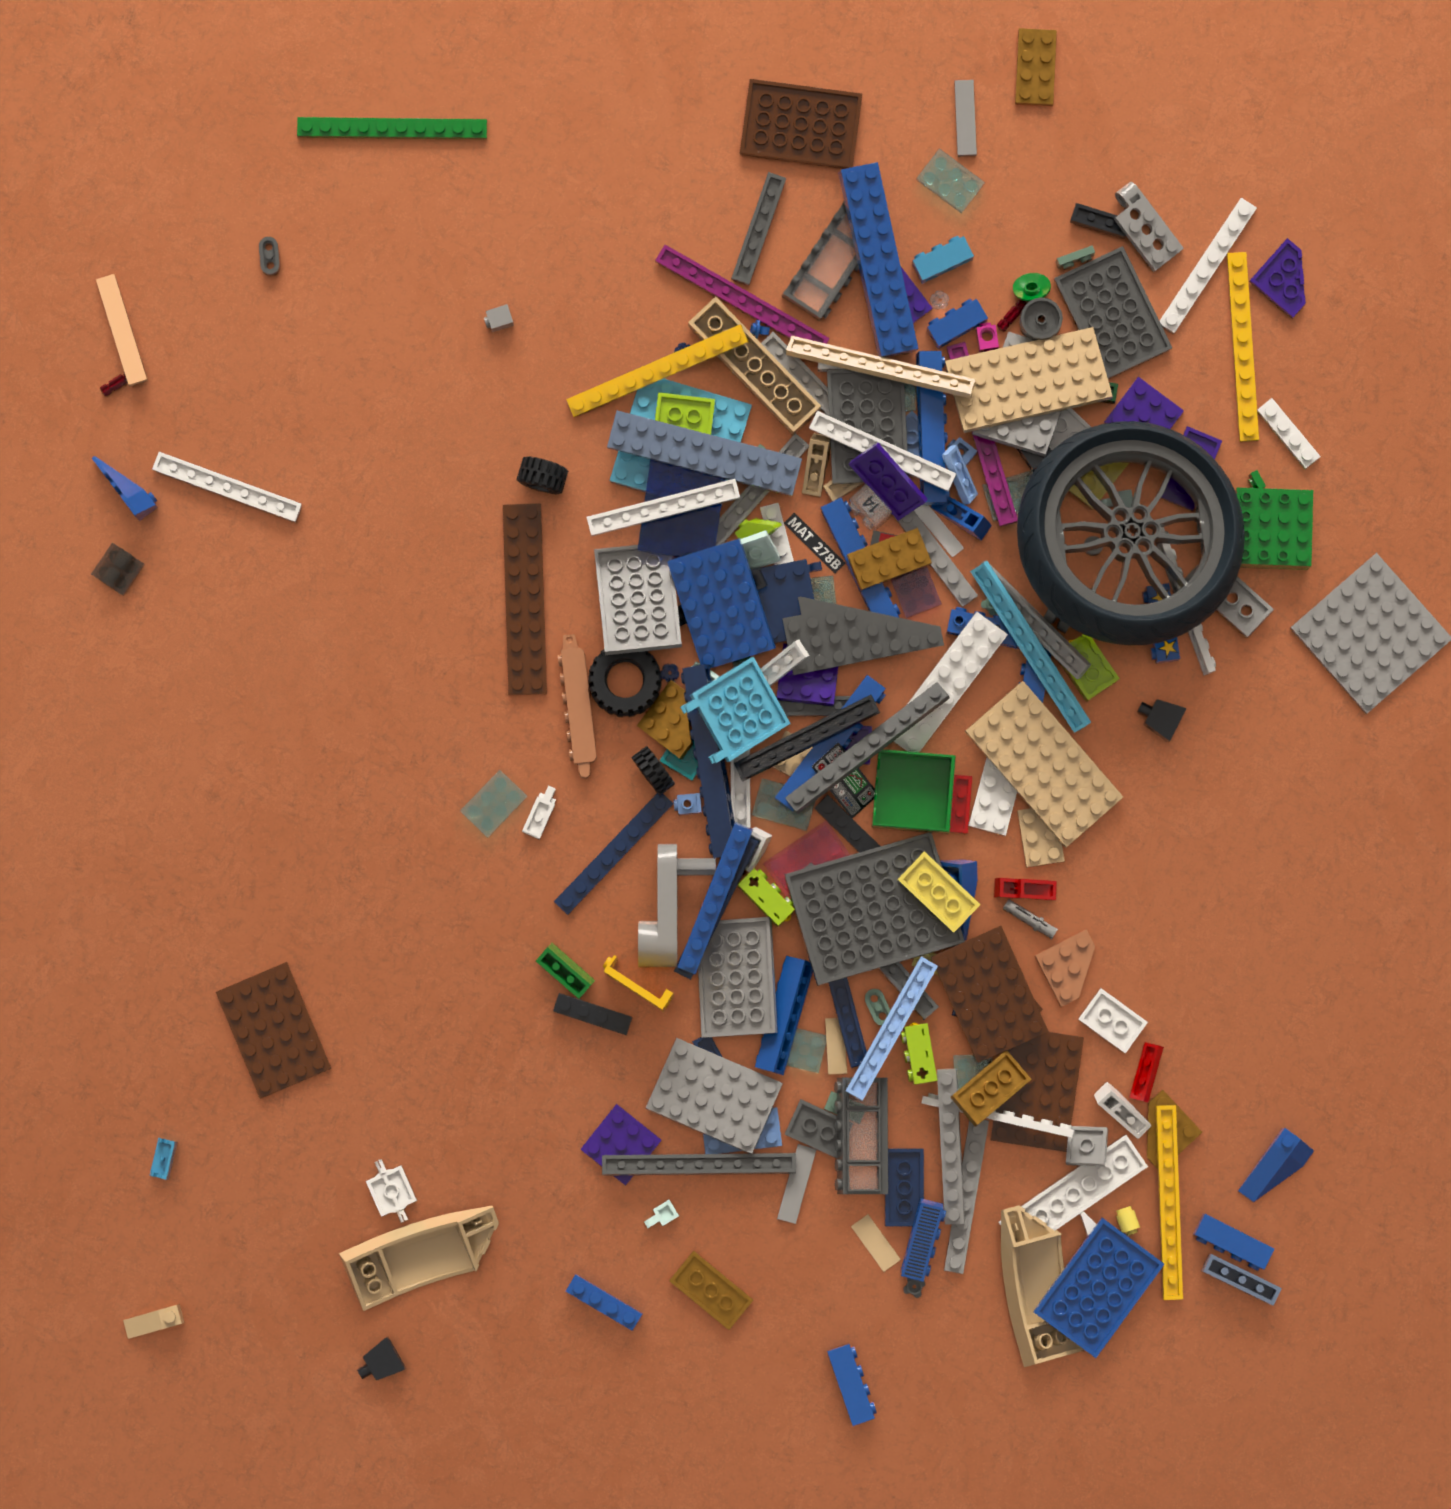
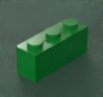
M553 943L536 960L540 966L578 999L596 981Z

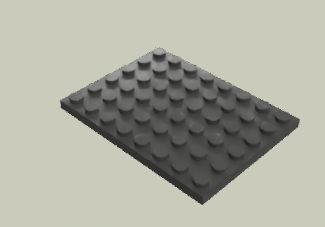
M932 832L784 874L817 986L965 942L960 927L955 932L951 931L898 880L924 851L942 867Z

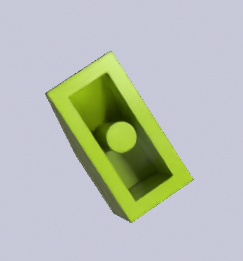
M758 518L750 521L746 519L738 525L740 529L735 534L738 538L743 539L766 530L770 536L782 524Z

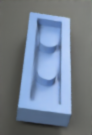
M952 445L942 454L948 470L957 474L953 482L962 503L970 504L978 493L958 446Z

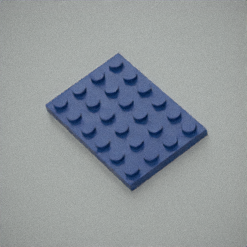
M740 538L667 561L701 665L709 664L710 668L776 648Z
M1101 1217L1033 1312L1093 1357L1097 1358L1162 1269L1164 1263Z

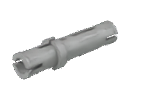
M1008 899L1003 907V910L1033 927L1034 931L1038 930L1051 940L1058 930L1045 922L1044 918L1035 916L1010 899Z

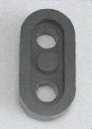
M264 237L259 243L260 266L266 275L271 276L277 274L280 270L279 247L274 238ZM272 245V249L268 251L266 246ZM273 263L274 267L272 269H268V264Z

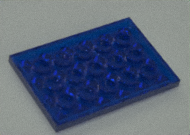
M650 459L644 502L724 482L725 479ZM722 503L642 523L637 551L681 557L716 546Z

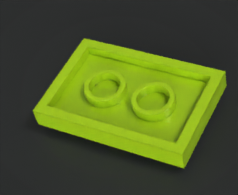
M658 392L655 420L711 435L715 399Z

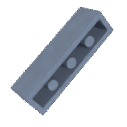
M1213 1254L1208 1255L1201 1270L1274 1306L1282 1289Z

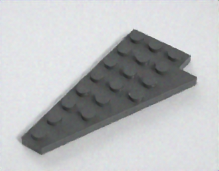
M801 596L798 597L801 615L782 618L787 646L800 640L809 654V657L792 669L793 675L944 645L941 626Z

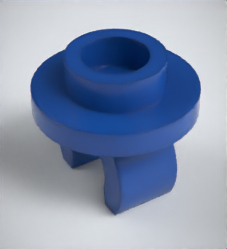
M756 320L755 323L751 324L750 332L756 339L759 334L769 335L770 328L760 326V320Z

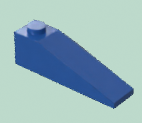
M96 456L92 457L93 461L139 521L158 508L155 504L157 499L151 492L147 494L143 488Z
M940 860L942 868L972 897H975L978 881L977 861ZM971 915L960 926L964 940H967Z
M1282 1128L1238 1191L1252 1202H1255L1302 1168L1314 1150L1289 1130Z

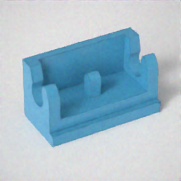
M158 1138L150 1176L169 1180L178 1142Z

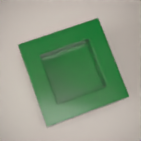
M1258 470L1249 474L1250 479H1248V483L1251 488L1266 487Z

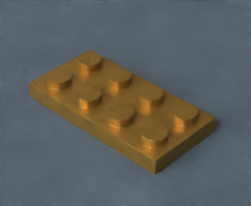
M1019 28L1015 104L1053 106L1057 30Z
M918 528L846 555L861 591L932 563Z
M1004 1051L950 1098L976 1127L1032 1079L1008 1051Z
M695 1251L690 1254L669 1280L728 1330H730L753 1301L751 1297Z

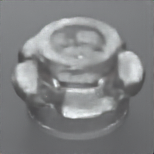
M936 291L931 296L930 302L935 309H944L948 306L949 296L943 291Z

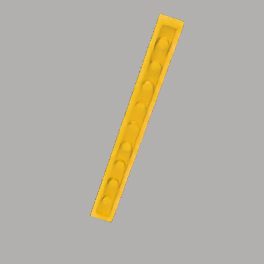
M1246 252L1227 253L1239 442L1259 441Z
M739 324L566 400L573 417H576L746 344L749 341L742 325Z
M1176 1105L1156 1106L1161 1262L1164 1263L1162 1267L1163 1300L1183 1299Z

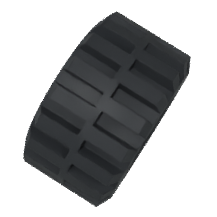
M527 456L522 459L516 480L520 484L534 490L549 494H562L569 471L564 466L552 461Z

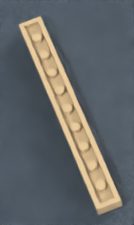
M791 336L786 349V355L966 398L971 397L975 386V379L795 336Z

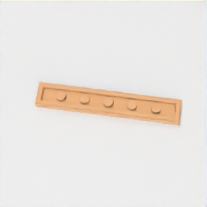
M112 274L96 279L128 385L132 386L148 381L115 275Z

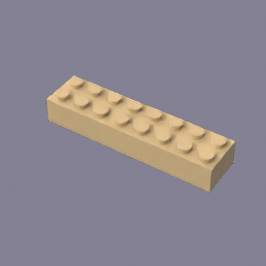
M715 297L688 322V327L701 340H705L739 324L742 325L749 342L717 357L794 435L815 416L817 411L821 410V405L725 305Z

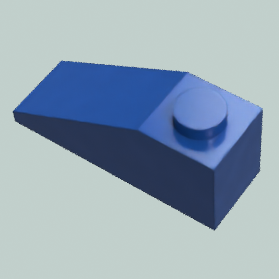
M950 496L944 505L931 506L937 513L981 541L992 526L983 515Z

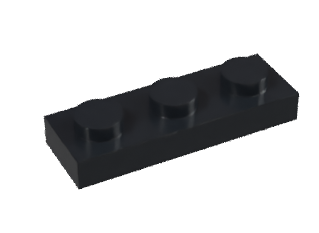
M1079 203L1075 204L1070 223L1125 239L1126 236L1114 220L1118 215Z

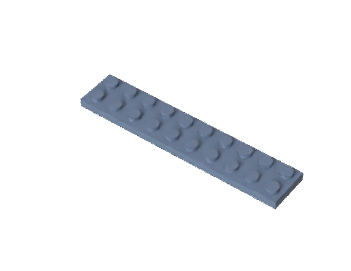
M618 410L616 411L607 445L608 449L727 480L735 479L739 483L793 496L802 458Z

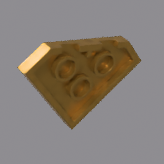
M670 680L637 726L682 760L693 745L690 735L691 722L688 720L687 712L684 714L680 708L686 704L684 699V692L686 690Z
M1161 1090L1148 1102V1122L1152 1126L1147 1130L1146 1158L1157 1169L1156 1106L1176 1105L1178 1155L1202 1133L1164 1090Z

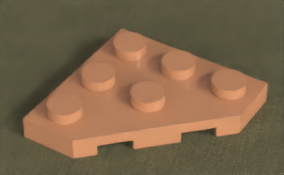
M1087 929L1035 955L1061 1007L1078 999L1095 949Z

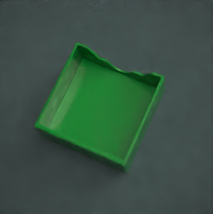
M1237 487L1235 492L1241 506L1245 531L1244 552L1240 568L1308 570L1312 566L1314 490Z
M881 750L877 756L872 828L949 834L956 755Z

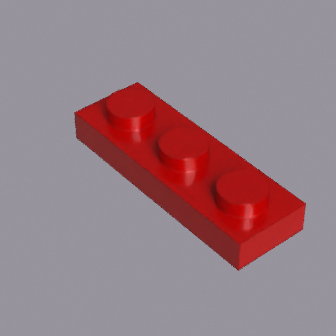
M954 775L950 833L968 834L972 776Z
M1147 1042L1144 1043L1129 1098L1149 1102L1164 1047Z

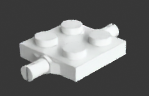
M382 1159L379 1160V1163L378 1161L374 1162L379 1173L374 1178L367 1180L366 1183L381 1217L397 1212L401 1223L404 1220H408L404 1209L407 1205L417 1201L402 1165L386 1170Z

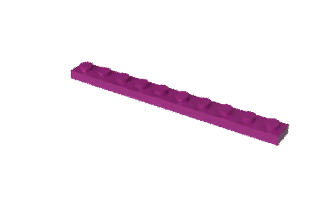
M667 245L663 246L655 260L656 263L754 319L760 320L761 323L791 339V336L825 344L829 341V338Z
M965 342L947 346L950 360L969 356ZM972 435L999 527L1017 523L1018 518L995 441Z

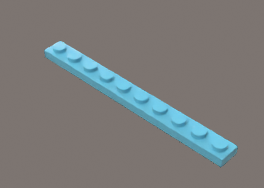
M985 561L971 570V574L1073 732L1075 733L1090 724V719L989 562Z

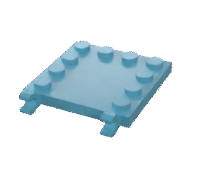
M754 657L747 659L690 694L692 701L680 707L684 714L686 712L689 713L695 708L698 709L720 751L708 757L712 764L724 758L727 762H730L791 724Z

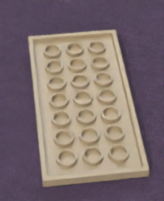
M1093 327L1056 335L1049 339L1034 340L945 361L947 373L975 379V386L970 398L953 395L964 433L1106 401L1113 397Z
M1024 681L1020 682L965 731L1065 848L1123 798L1122 794Z

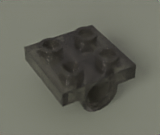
M112 543L91 575L124 596L145 564Z

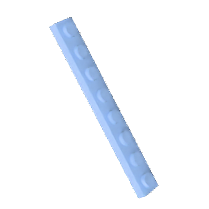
M922 956L920 957L845 1092L861 1101L864 1099L938 966Z

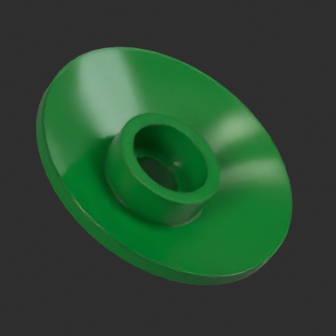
M1039 273L1024 274L1013 284L1014 295L1020 300L1029 302L1036 298H1044L1051 289L1050 280L1045 275Z

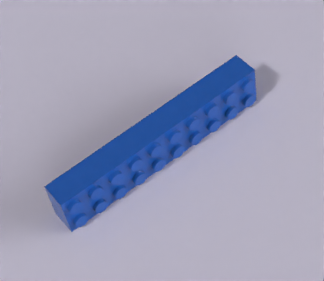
M878 162L841 169L838 175L877 354L880 357L886 358L915 352L919 348Z

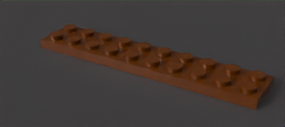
M541 503L503 505L508 695L547 694Z

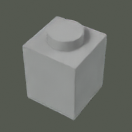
M507 304L486 311L487 317H484L486 327H491L492 332L514 326Z

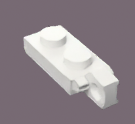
M548 786L545 794L540 793L539 797L537 796L522 832L540 840L555 806L556 799L552 798L556 790L555 788Z

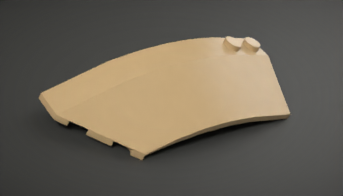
M493 1206L449 1213L387 1232L343 1251L339 1255L363 1311L421 1286L456 1275L477 1271L478 1263L482 1255L485 1254L491 1242L490 1238L494 1230L497 1229L499 1222Z
M1015 1206L1001 1210V1259L1005 1293L1013 1331L1023 1365L1027 1367L1084 1351V1349L1033 1312L1064 1270L1061 1245L1062 1234L1048 1227L1045 1222L1036 1216L1027 1213L1021 1206Z

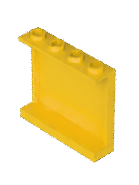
M614 955L612 958H607L603 965L604 973L659 1010L665 1011L674 997L671 991L666 989L660 999L613 969L618 961L617 956Z

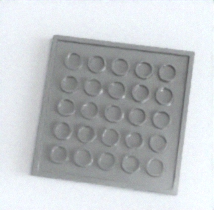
M1377 553L1290 628L1365 714L1371 711L1451 641V636Z

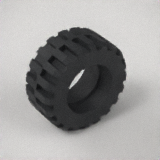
M603 649L593 660L594 662L589 670V688L594 701L607 713L617 715V717H634L636 714L644 713L658 698L662 684L661 672L656 659L648 651L605 655V649ZM622 662L636 665L643 675V685L640 691L628 698L614 695L607 685L609 671L613 666Z

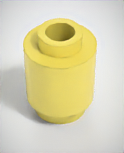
M1131 1206L1117 1210L1116 1218L1121 1232H1126L1127 1236L1137 1233V1228H1140V1225Z

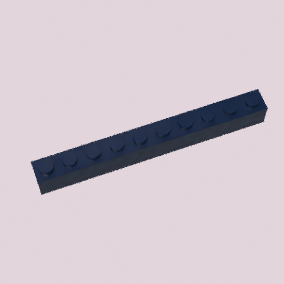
M709 664L682 668L681 680L686 688V692H684L686 703L692 701L690 694L712 682ZM695 708L687 713V717L692 725V730H690L691 739L695 743L693 754L695 760L698 761L696 771L698 779L701 780L700 795L704 798L705 804L703 805V814L707 817L708 822L706 832L710 836L711 841L709 851L713 858H720L735 824L725 758L717 763L712 764L708 757L720 751L698 709Z

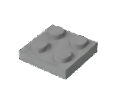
M1072 1126L1071 1130L1076 1131L1074 1138L1068 1137L1066 1164L1105 1167L1108 1128Z

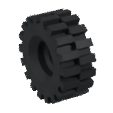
M648 746L631 757L659 795H662L675 785L673 779Z

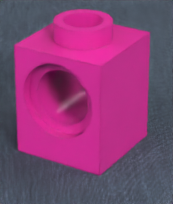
M991 323L980 324V327L976 328L979 353L998 349L996 325H991ZM990 333L992 340H983L982 334Z

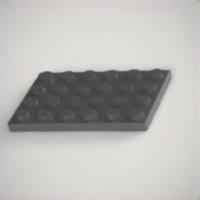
M1123 246L1054 278L1078 330L1094 328L1108 379L1172 349Z
M848 369L827 370L829 416L908 451L904 383ZM830 439L832 485L865 483L849 465L850 461L859 456L861 452Z

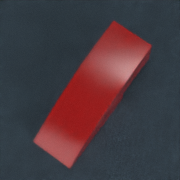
M995 878L994 898L1056 900L1057 881Z

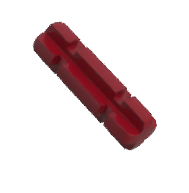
M1019 299L1015 306L1003 317L1004 319L998 322L997 327L1004 332L1009 327V324H1012L1021 314V310L1024 309L1027 303Z
M125 372L123 375L120 374L110 380L109 384H104L100 387L104 396H108L112 393V390L115 391L127 383Z

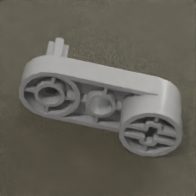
M658 844V921H638L639 967H677V876L714 875L716 871V858H677V844Z

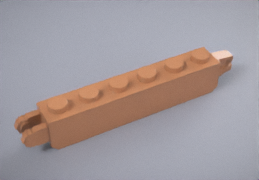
M575 634L563 636V649L561 650V655H558L559 666H563V674H560L561 685H565L566 692L562 693L563 704H567L568 711L564 712L565 722L570 725V730L567 731V740L572 742L569 757L570 761H574V765H578L581 778L586 779L591 775L590 763L596 761L597 754L585 652L580 647L578 648Z

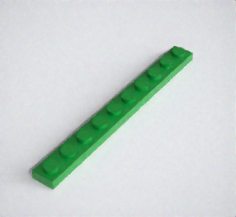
M297 117V137L487 139V119Z

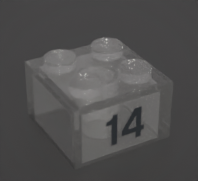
M867 484L849 499L851 512L855 516L860 515L863 518L862 523L868 530L873 529L876 531L892 517V511Z

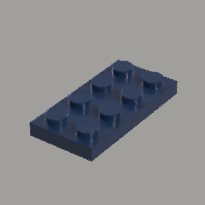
M888 1149V1194H885V1226H913L920 1198L924 1199V1149Z

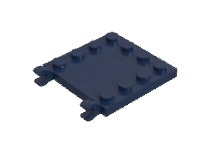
M803 559L760 568L768 585L757 591L774 644L786 642L782 618L801 615L798 597L814 599L809 573L822 571L821 561L807 565V560Z

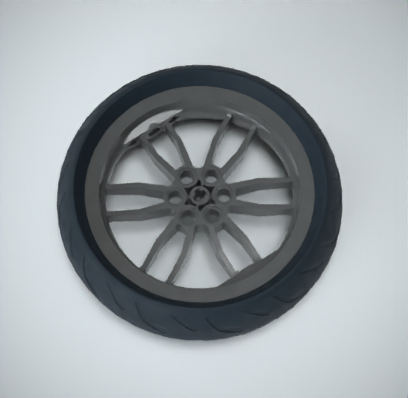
M1119 421L1105 423L1078 432L1060 443L1040 462L1029 479L1021 499L1017 520L1020 559L1028 580L1040 600L1055 616L1076 631L1099 641L1119 645L1160 643L1183 635L1200 625L1217 610L1229 594L1236 581L1244 552L1245 531L1241 506L1234 487L1222 467L1207 451L1190 438L1174 430L1146 422ZM1123 462L1144 465L1143 472L1135 487L1131 508L1125 507L1114 484L1102 471L1101 466ZM1151 467L1163 472L1166 476L1157 496L1146 507L1140 504L1142 485ZM1090 471L1094 472L1108 492L1114 506L1113 510L1096 498L1081 478ZM1172 478L1189 494L1195 503L1196 513L1176 514L1154 520L1151 518L1150 513L1162 497L1169 479ZM1073 485L1078 487L1088 503L1108 521V524L1095 522L1061 524L1060 508L1066 494ZM1134 513L1141 514L1142 519H1136ZM1115 515H1121L1124 521H1118ZM1197 522L1198 535L1180 536L1161 532L1162 527L1174 523ZM1146 528L1152 529L1154 535H1149L1146 532ZM1063 531L1101 534V539L1067 546ZM1108 532H1114L1116 534V538H1111L1108 535ZM1200 542L1202 557L1192 578L1187 582L1173 562L1154 543L1179 545ZM1138 545L1145 546L1147 551H1140ZM1108 546L1112 553L1098 572L1092 589H1089L1072 573L1067 565L1065 553L1087 552ZM1119 547H1125L1128 553H1122ZM1149 556L1168 571L1181 587L1180 590L1171 596L1167 593L1152 570L1148 561ZM1132 558L1137 560L1147 581L1162 600L1140 605L1124 604L1117 601L1126 581ZM1116 559L1122 562L1120 580L1112 600L1098 595L1096 589L1105 570Z

